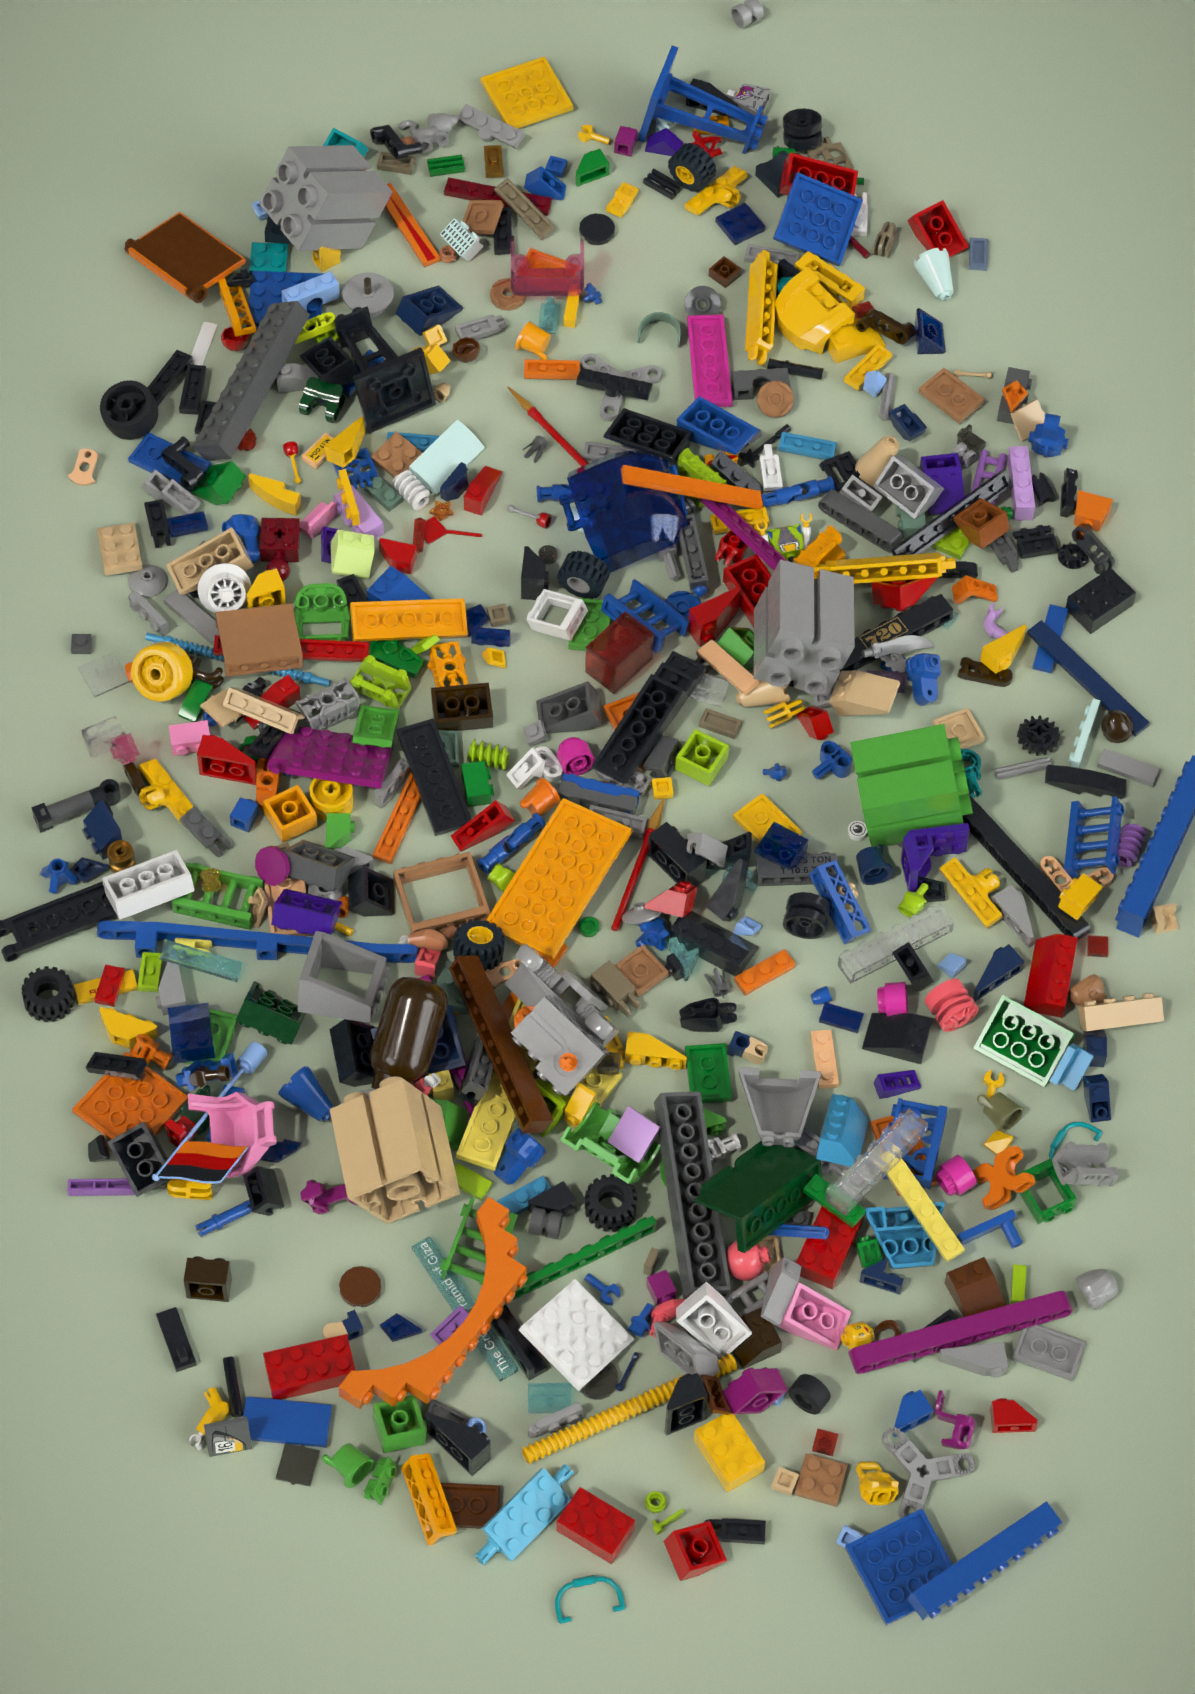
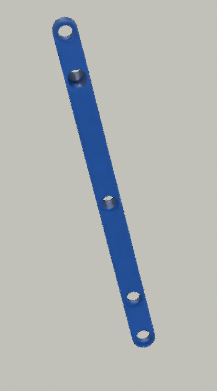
M102 921L97 925V936L102 939L135 940L136 958H142V952L157 953L158 941L175 942V938L211 940L212 946L256 950L257 960H278V952L308 955L313 937L164 922ZM346 941L385 957L387 963H413L419 954L418 947L411 944H376Z

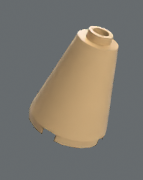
M884 436L857 461L855 470L856 472L858 470L860 479L865 483L873 486L892 456H897L899 443L895 437Z
M758 680L760 684L744 696L739 690L735 694L738 705L742 704L743 707L791 702L786 686L776 687L761 680Z

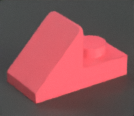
M421 947L415 960V975H429L431 979H434L442 950L433 951Z

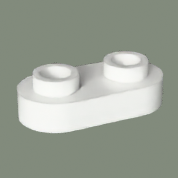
M536 748L535 750L539 755L545 758L543 776L549 781L559 780L563 775V769L558 759L549 748Z

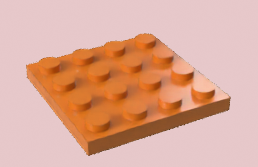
M125 1052V1053L122 1055V1056H129V1057H131L128 1052ZM146 1066L143 1070L145 1077L142 1081L104 1075L72 1108V1113L109 1140L142 1122H149L157 1136L165 1127V1123L170 1118L173 1119L186 1105L188 1096Z

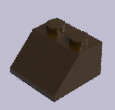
M762 1307L741 1317L743 1322L752 1331V1334L733 1350L742 1369L781 1353L782 1341L772 1323L761 1317Z

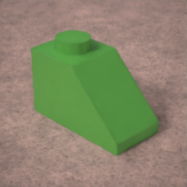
M327 813L325 847L332 850L342 848L351 841V833H355V821H351V813Z

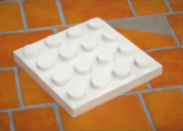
M576 1279L568 1284L519 1329L578 1391L635 1340Z

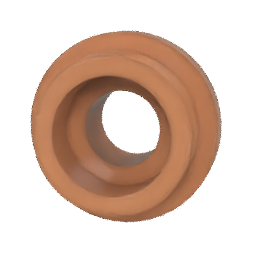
M449 245L444 246L439 251L440 260L445 263L453 262L457 258V252Z

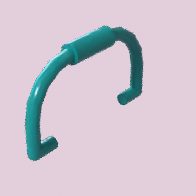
M1082 1121L1065 1125L1062 1130L1058 1131L1050 1145L1049 1159H1053L1055 1151L1059 1148L1069 1129L1073 1127L1087 1128L1096 1133L1095 1141L1100 1139L1103 1133L1102 1130Z
M590 1575L572 1579V1582L565 1584L558 1591L555 1598V1611L558 1623L571 1622L570 1616L562 1617L560 1600L563 1593L569 1588L596 1584V1582H605L615 1589L620 1605L614 1606L613 1612L625 1610L626 1606L619 1585L612 1579L604 1576Z

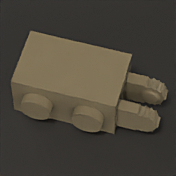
M610 960L591 973L590 985L592 989L603 996L608 1006H612L616 1011L620 1010L627 1017L632 1014L630 1008L626 1005L628 1002L636 1010L642 1007L635 997L636 987Z

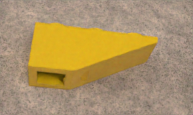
M362 416L324 445L327 461L344 468L356 458L366 432Z
M628 1032L625 1063L631 1065H650L654 1068L670 1067L673 1070L686 1069L687 1057L650 1034Z

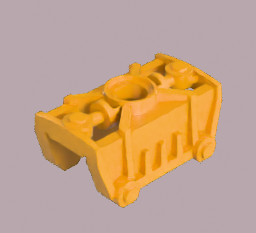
M828 525L827 529L823 533L820 532L818 537L805 550L800 551L801 554L793 559V563L816 567L818 564H825V561L846 560L844 551L838 546L842 542L841 533ZM819 571L814 572V576H819Z
M458 641L441 643L430 647V658L427 666L432 671L435 687H445L444 681L446 677L451 681L450 686L460 685L458 681H455L457 676L460 677L462 685L469 684L464 667L466 658L461 654ZM452 647H454V657H452V654H449ZM436 650H441L445 654L443 659L437 656ZM452 664L455 666V669L446 670L445 666Z

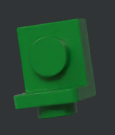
M870 1235L858 1238L859 1242L853 1243L854 1247H857L861 1268L869 1267L882 1261L877 1238L871 1239Z

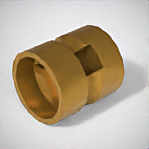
M117 840L109 845L107 855L111 872L117 873L135 866L134 851L129 842Z

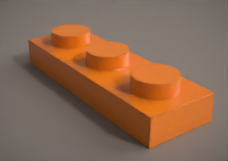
M525 359L524 379L577 380L580 372V361Z
M783 949L735 976L734 982L746 996L794 969L796 963L787 951Z

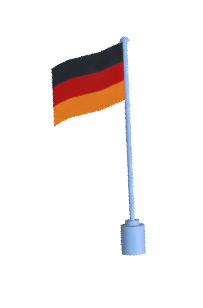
M256 1042L250 1043L237 1059L238 1073L218 1097H224L242 1073L252 1074L267 1056V1051L262 1045ZM205 1112L159 1171L152 1175V1179L154 1181L164 1178L183 1179L200 1183H221L249 1147L188 1141L207 1118L208 1113Z

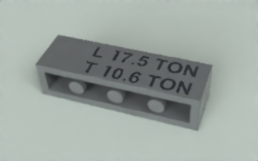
M785 853L781 855L763 854L756 856L757 886L814 885L809 873L817 866L834 860L837 861L836 853H802L795 855ZM833 867L827 868L828 875L835 878L836 873Z

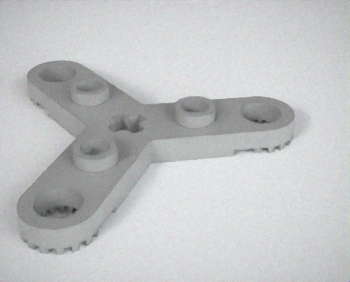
M586 354L581 358V367L584 369L655 384L661 380L662 376L661 369L655 365L619 373L595 354ZM588 360H593L595 364L587 365L586 361L588 362ZM656 372L657 376L650 377L648 374ZM620 391L616 397H609L604 393L600 408V416L604 421L612 422L619 415L624 397ZM606 409H607V410H608V409H609V410L612 409V411H613L614 413H613V414H606L605 411H606Z
M896 1427L887 1429L882 1435L883 1445L909 1474L898 1510L900 1519L905 1517L904 1510L906 1507H911L914 1511L923 1509L931 1482L967 1476L975 1467L974 1459L967 1453L926 1459L903 1432ZM890 1433L898 1436V1444L889 1443L888 1435ZM960 1459H965L968 1462L969 1467L967 1470L963 1471L959 1468L958 1462ZM925 1467L924 1471L927 1472V1475L920 1477V1472L917 1469Z

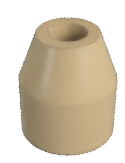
M444 382L433 391L435 400L439 402L446 400L450 394V385Z

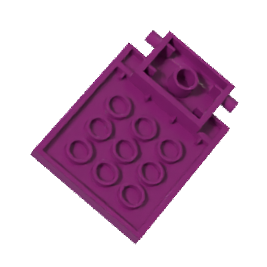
M299 727L297 734L286 732L271 752L267 767L274 774L283 772L291 775L381 789L394 742L392 747L384 748L376 745H360L359 743H353V735L349 733H336L330 730Z

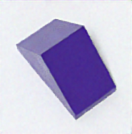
M666 127L648 137L645 152L673 156L683 145V141Z

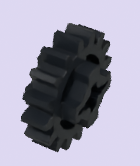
M1039 715L1038 719L1031 716L1030 721L1024 719V723L1019 726L1017 737H1019L1018 744H1023V750L1028 748L1029 754L1035 751L1036 756L1039 755V752L1046 755L1047 750L1053 752L1054 747L1058 746L1060 734H1058L1059 727L1054 728L1055 722L1049 723L1048 717L1042 720L1041 715Z

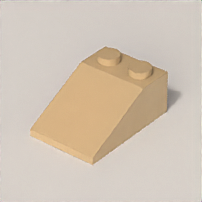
M858 670L841 671L829 702L839 716L889 714L900 682Z

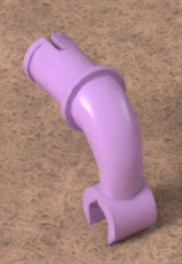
M995 603L990 605L987 616L984 619V628L990 638L998 639L1009 632L998 627V624L994 623V620L1000 617L1002 607L998 611H994Z

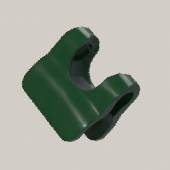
M310 377L299 403L300 414L309 415L314 407L324 406L326 407V421L335 423L345 403V396L342 394L343 387L339 384L322 382L319 378Z

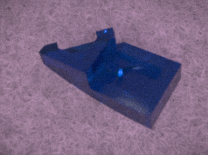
M284 1139L283 1142L277 1141L276 1144L268 1148L259 1160L278 1163L298 1150L301 1143Z

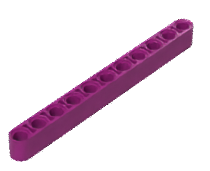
M1057 1291L861 1345L851 1349L848 1354L855 1373L862 1374L940 1352V1349L960 1347L1061 1319L1070 1315L1073 1310L1065 1291Z

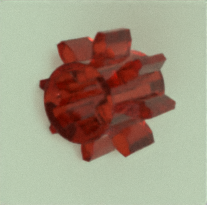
M251 428L246 431L238 446L239 451L243 449L250 451L256 446L257 437Z

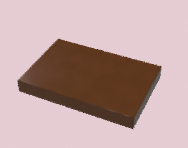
M441 1483L456 1528L481 1529L499 1511L500 1486Z

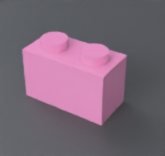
M208 720L169 726L173 756H183L198 752L202 735H210Z

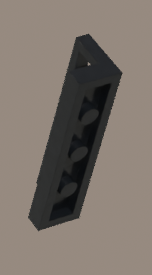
M505 1304L498 1319L494 1318L491 1324L530 1381L546 1372L547 1366L532 1343L519 1331V1323Z

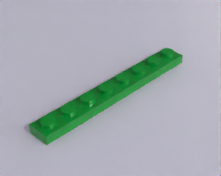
M653 1216L641 1218L636 1224L630 1227L625 1226L611 1236L606 1235L593 1245H585L580 1251L574 1254L569 1253L558 1262H550L537 1272H529L526 1275L528 1277L526 1283L522 1288H517L513 1300L656 1232L657 1222Z

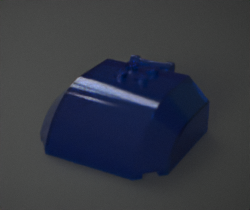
M622 451L604 456L568 474L567 480L572 493L561 495L558 498L560 505L564 509L568 531H576L583 527L585 537L593 554L607 565L609 573L675 545L679 539L678 534L681 528H685L688 522L679 494L623 484L621 474L623 465L672 474L668 461L664 458L640 451ZM575 502L580 518L578 520L574 519L570 504Z

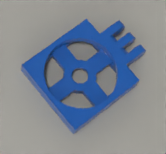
M367 447L359 449L356 458L363 460L354 459L344 468L332 463L338 478V470L346 469V471L353 472V475L348 476L350 484L356 490L357 484H359L360 488H365L364 482L367 483L368 487L372 486L370 478L378 477ZM352 464H357V465H358V466L355 467V468H352V467H351ZM370 465L369 471H360L361 467Z

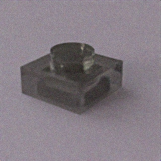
M609 1052L598 1064V1074H619L620 1053Z

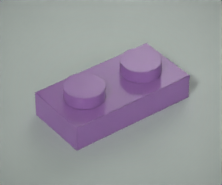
M460 1305L430 1333V1336L440 1345L457 1330L469 1313Z

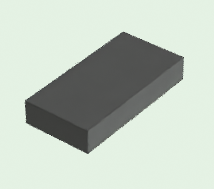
M433 1399L422 1416L423 1420L427 1421L426 1416L430 1413L464 1425L470 1419L466 1415Z

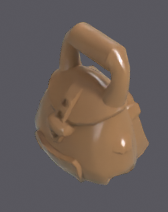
M1095 974L1075 984L1068 991L1070 1000L1077 1006L1084 1005V1001L1096 1000L1097 1003H1101L1106 998L1102 979Z

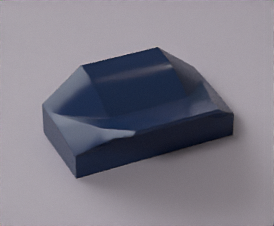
M906 404L889 411L893 427L904 440L911 441L925 433L926 425L917 414L911 412Z
M461 462L440 487L441 499L445 501L458 499L469 486L468 468L465 463Z

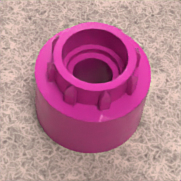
M570 737L562 741L556 754L565 774L582 775L591 769L595 761L587 742L577 737Z
M906 982L885 983V987L877 989L879 1013H886L887 1016L908 1013Z
M958 1154L939 1166L940 1170L935 1175L940 1187L948 1196L954 1194L960 1196L977 1185L972 1170Z

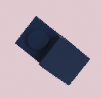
M888 1258L861 1271L860 1283L900 1295L904 1278H900L894 1273H885Z

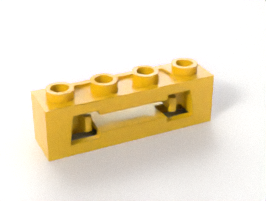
M807 251L795 263L794 267L800 272L809 267L820 278L819 283L840 304L844 302L851 310H854L864 300L865 287L849 278L845 273L835 269L831 264L821 260L817 255ZM838 295H840L841 298L846 299V300H847V303H846L845 301L841 300L840 298H838Z

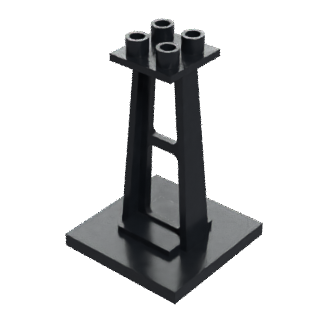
M367 306L364 308L356 307L352 313L347 315L339 314L333 320L340 347L342 349L348 348L359 371V374L353 376L368 433H372L436 405L424 351L421 347L398 357L372 325ZM370 338L378 348V351L362 356L356 343ZM379 357H384L387 362L371 369L367 366L368 362Z

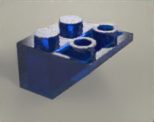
M773 822L755 848L754 853L789 871L797 867L807 853L809 839Z

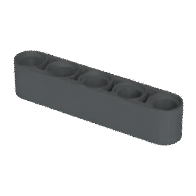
M829 490L818 502V507L823 513L888 553H891V549L904 539L903 534L898 529L835 490Z

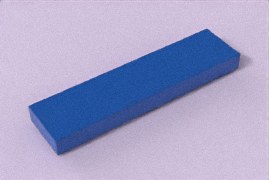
M1050 604L1045 624L1061 638L1068 608ZM1039 645L1032 669L1051 673L1055 660Z

